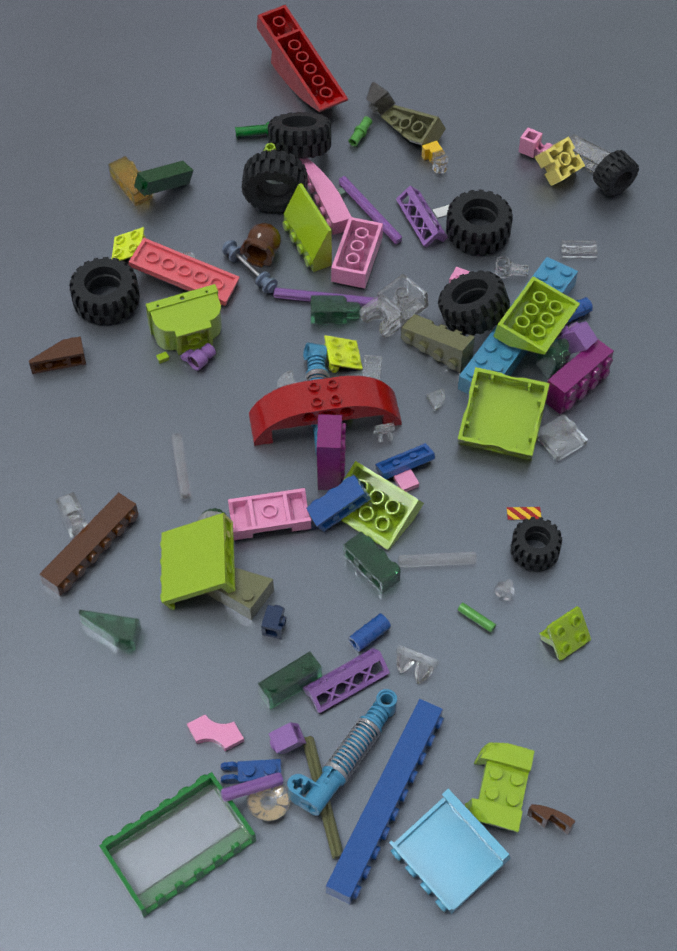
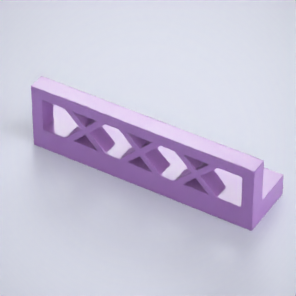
M409 186L396 198L423 246L428 247L436 238L442 242L448 238L419 190ZM409 195L408 204H404L403 200ZM412 207L417 208L415 216H411ZM419 219L424 220L422 227H418ZM426 231H430L432 235L426 240Z
M371 648L302 688L305 694L311 698L317 712L321 713L390 672L381 652ZM379 661L382 671L377 674L370 673L372 665ZM359 672L365 674L361 683H352L355 674ZM341 682L346 683L345 692L342 694L335 693L338 684ZM322 693L329 694L327 702L320 706L317 696Z

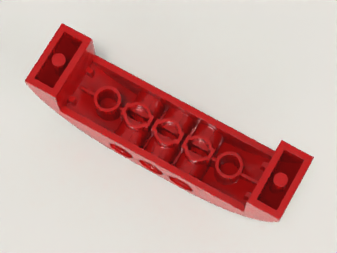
M339 376L286 385L263 396L249 412L254 446L273 443L272 430L318 424V414L342 415V420L381 415L383 427L402 425L393 389L378 379L366 376Z

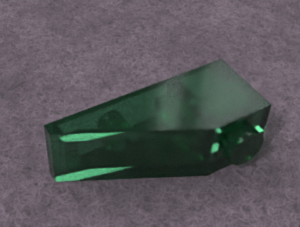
M79 610L81 623L122 650H136L141 631L139 619Z

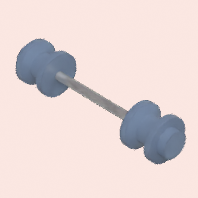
M235 240L226 241L223 244L222 253L226 256L229 255V259L232 262L241 260L258 276L255 284L258 287H263L262 290L265 294L273 293L278 281L275 278L270 279L271 275L267 271L261 274L258 273L242 258L243 254H240L241 246L237 247Z

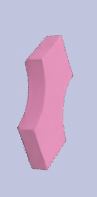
M205 714L187 724L197 744L213 742L220 745L224 751H227L244 742V738L235 722L228 724L215 723Z

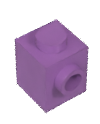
M290 722L269 733L271 748L279 754H286L306 744L298 723Z

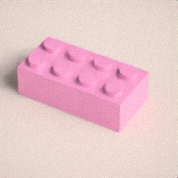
M349 217L331 267V282L366 288L383 238V223Z

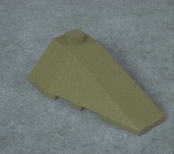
M388 104L381 115L383 120L406 139L420 145L434 141L438 142L446 130L442 121L437 116L393 104Z

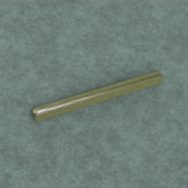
M308 736L304 737L306 744L303 746L312 780L316 782L322 774V768L314 737ZM329 801L322 810L321 816L332 858L338 859L343 849Z

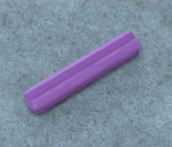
M279 772L223 788L220 794L222 800L226 802L283 784V777Z

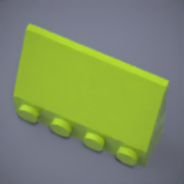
M300 183L284 212L282 224L284 230L289 232L292 243L297 245L298 253L303 255L306 266H310L311 270L315 272L332 266V230L303 184Z
M533 276L498 323L493 337L508 346L545 355L580 303Z
M355 461L345 478L355 475L363 484L371 500L344 517L341 521L385 549L390 550L413 522L424 503Z

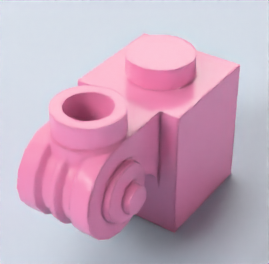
M527 128L520 137L519 152L534 158V156L551 147L552 144L546 143L543 145L541 143L543 133Z

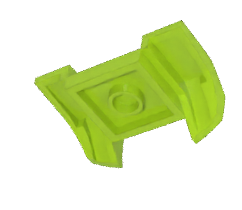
M493 742L487 743L481 749L474 761L476 765H485L478 799L471 798L465 803V807L479 822L519 832L523 812L521 809L528 774L532 767L534 750L509 743Z

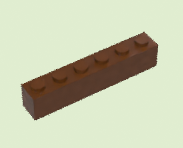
M118 492L39 574L42 584L59 596L68 591L72 583L77 578L83 576L91 563H95L99 555L111 546L112 541L117 536L122 535L125 528L136 520L138 516L136 503Z

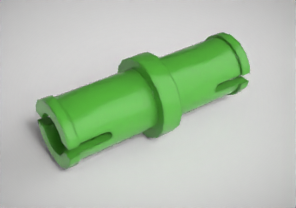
M365 116L361 123L355 127L354 133L348 140L351 146L356 147L360 140L366 136L368 128L373 123L369 117Z

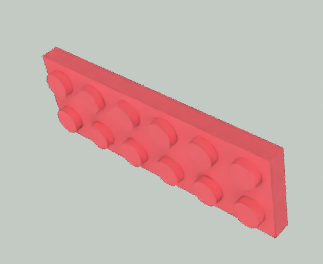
M146 238L142 239L128 264L136 270L187 291L215 284L220 304L226 306L240 279L237 275Z

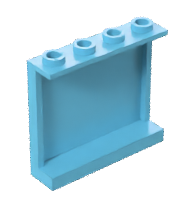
M448 788L442 794L443 798L400 838L395 842L391 840L389 843L393 848L390 852L398 861L401 859L407 864L405 869L413 878L418 876L421 879L422 883L420 886L428 895L433 893L437 898L435 903L443 912L448 910L452 914L511 858L510 854Z

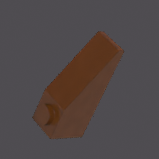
M81 336L63 339L30 359L29 365L32 374L85 365L86 360Z

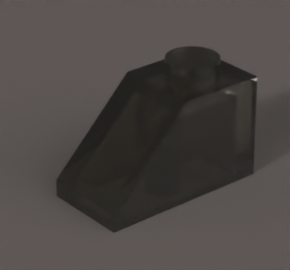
M374 81L371 83L366 98L369 103L368 107L373 113L376 112L382 116L396 103L387 90Z

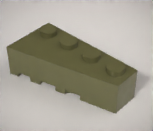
M415 314L401 327V339L405 343L411 344L418 348L419 351L430 355L436 361L442 362L450 369L461 373L473 357L474 336H463L461 331H450L445 325L437 326L433 321Z
M235 568L234 592L227 593L221 588L205 594L252 620L273 593L274 583L272 578Z

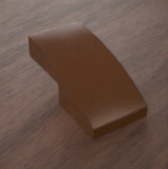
M531 804L528 809L527 816L544 828L551 822L568 835L574 827V819L553 808Z

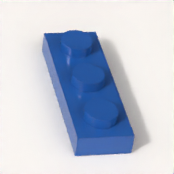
M425 443L376 463V470L384 479H388L434 460L435 453Z

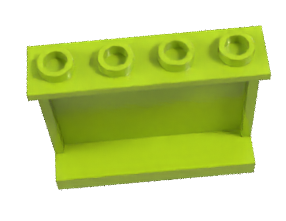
M220 513L161 533L160 599L164 605L171 610H175V602L221 588L227 593L235 591L233 521L228 516Z

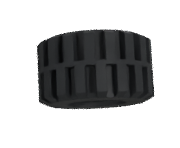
M616 150L600 161L593 173V180L606 195L615 196L625 191L634 182L639 172V165L625 151Z
M531 517L530 520L526 518L522 523L519 522L513 531L510 551L514 561H518V565L521 567L524 565L527 570L532 568L533 571H538V569L544 571L546 567H552L553 563H556L562 546L561 531L557 530L558 526L556 524L552 525L548 519L544 521L542 517H539V519ZM538 540L544 543L545 547L534 548L527 542Z

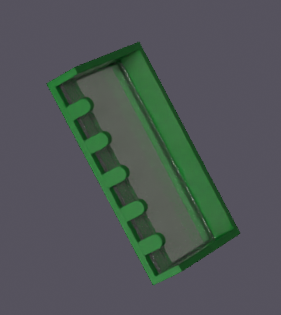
M212 772L208 775L200 776L194 784L189 787H183L176 796L163 800L159 807L153 811L149 810L143 813L139 820L126 824L119 833L114 836H108L99 845L102 854L143 917L256 842L255 832L233 801L225 802L222 800L220 793L223 787Z

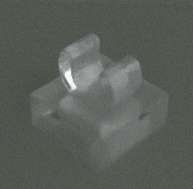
M394 423L373 426L374 434L379 433V442H383V434L388 435L389 441L393 440L391 432L395 430Z

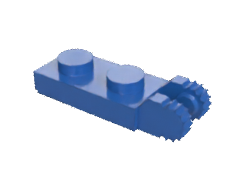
M281 759L238 761V763L233 761L224 762L221 764V770L238 771V775L229 774L221 776V782L223 784H240L274 773H281Z

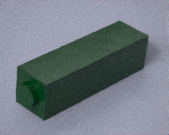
M179 161L137 173L134 187L144 196L190 184L194 170L184 161Z

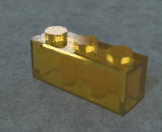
M124 156L108 164L110 176L135 206L153 198L152 194L144 196L134 187L137 173L141 171L136 169L133 161H129Z

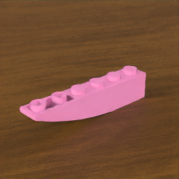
M300 159L307 169L308 191L310 194H313L314 203L319 206V211L331 228L332 234L344 232L351 215L341 195L329 178L311 160Z

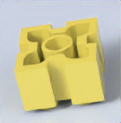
M569 136L535 156L540 168L544 167L547 173L544 175L551 186L561 182L585 166L580 155L574 154L573 149H575V146Z

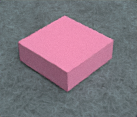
M411 469L395 475L393 478L397 486L405 492L419 487V482Z

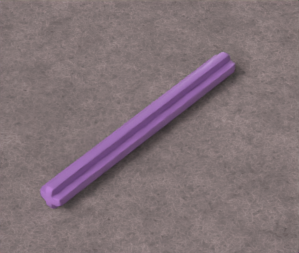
M346 176L339 178V184L370 218L374 222L383 223L385 234L395 244L401 242L402 236L352 182Z
M277 287L274 289V297L280 299L369 308L378 307V298Z

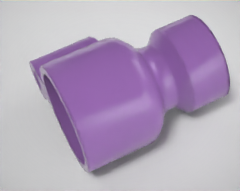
M206 343L201 350H187L181 355V359L188 362L194 370L199 371L208 363V358L211 359L216 355V350L211 344Z

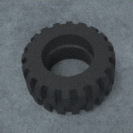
M290 112L280 114V116H275L268 124V142L275 145L276 151H286L287 154H293L296 159L322 156L332 146L331 122L327 117L318 113Z
M265 150L260 154L256 153L244 165L241 185L242 194L248 203L251 202L254 208L257 207L263 212L268 211V213L272 214L273 212L281 214L286 210L298 184L302 183L307 191V169L300 159H296L291 153L287 154L286 151ZM267 180H277V181H281V182H283V183H282V184H272V183H269V182H266V181H267Z
M479 189V191L469 190L468 193H461L460 197L457 196L453 199L447 210L446 233L448 238L453 242L454 246L460 247V250L463 252L468 251L474 255L475 253H479V255H484L487 252L489 254L493 253L495 249L499 250L508 242L513 220L512 209L505 199L502 200L499 194L495 195L489 190L488 192ZM484 219L491 224L483 226L469 223L468 220Z
M94 258L93 261L88 260L84 262V265H80L76 269L77 272L72 274L69 287L73 306L79 316L83 319L86 318L88 322L92 323L94 321L95 324L99 325L102 323L109 325L115 321L118 323L122 318L126 319L129 317L130 312L133 313L139 303L140 293L136 273H134L131 266L122 260L120 262L117 258ZM104 286L118 288L108 295L92 294L93 291Z
M478 270V272L471 271L468 274L459 275L457 279H452L450 284H446L444 290L439 295L438 307L449 330L453 332L455 330L461 331L463 336H475V334L479 333L480 335L484 331H490L494 329V326L498 325L510 308V299L504 283L498 275L490 271Z

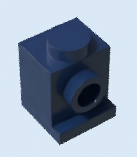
M267 605L261 624L262 635L282 640V628L284 629L287 617L284 616V607L280 605Z

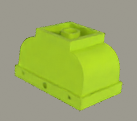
M215 284L146 303L150 333L154 335L156 343L162 349L177 350L178 355H182L189 349L193 351L201 349L206 343L213 346V339L221 332V304Z

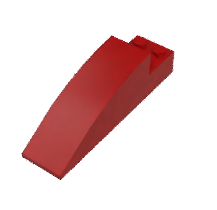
M286 4L257 16V29L272 51L271 64L294 93L319 112L348 101L347 96Z

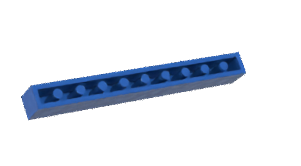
M419 699L326 884L327 894L349 905L353 898L357 900L362 889L360 883L363 878H368L372 868L369 865L372 859H377L381 851L379 845L382 839L386 840L391 828L388 826L391 820L395 821L400 811L398 806L400 802H405L409 790H407L409 783L413 784L418 775L416 769L418 765H423L427 756L425 751L427 747H432L436 737L433 734L436 728L440 730L444 722L442 708Z

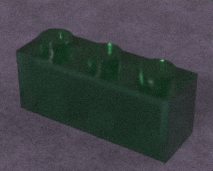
M361 531L343 544V555L382 594L400 581L401 569L396 562H392L386 552L375 545L370 536H366Z
M309 651L259 682L258 693L271 710L303 690L302 687L322 677V666Z

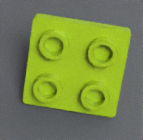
M578 606L549 624L545 630L539 633L542 641L553 646L559 660H563L591 641L582 610Z

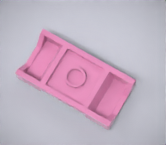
M305 488L228 499L230 518L233 521L234 540L253 538V533L292 528V532L311 529V518L306 509Z

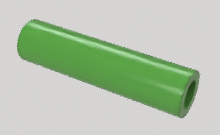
M462 602L458 607L457 611L490 633L495 629L497 624Z

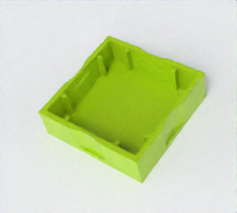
M475 367L469 390L468 405L463 414L457 439L458 444L532 460L550 383L528 378L510 377L500 372Z

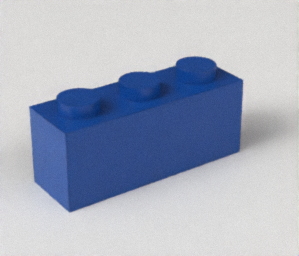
M353 475L345 478L337 487L328 490L320 499L312 501L306 509L316 526L324 532L371 500V497L361 481Z

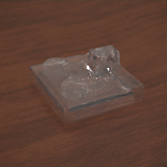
M565 414L541 427L537 437L540 443L557 461L588 442V439L577 428V425L572 420L570 421Z

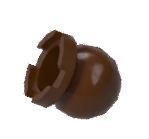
M268 223L256 224L249 231L247 239L244 240L240 247V254H244L247 258L246 261L253 266L262 268L263 265L270 266L274 259V254L281 245V235L278 229Z

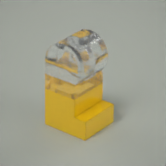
M434 141L422 145L421 156L424 161L429 159L436 173L446 172L448 157L439 143Z

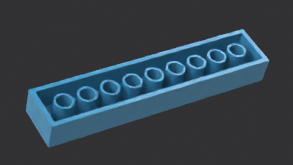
M546 257L533 276L568 296L576 284L578 271ZM496 325L459 375L458 389L469 394L475 367L511 376L528 351L508 346L494 338Z

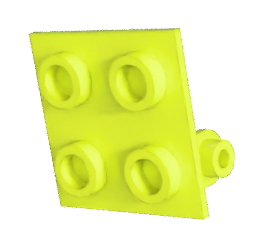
M144 227L115 236L112 258H117L119 261L131 258L142 239L146 238Z
M324 335V345L327 348L326 357L329 362L328 367L332 373L338 372L340 367L363 370L356 340Z

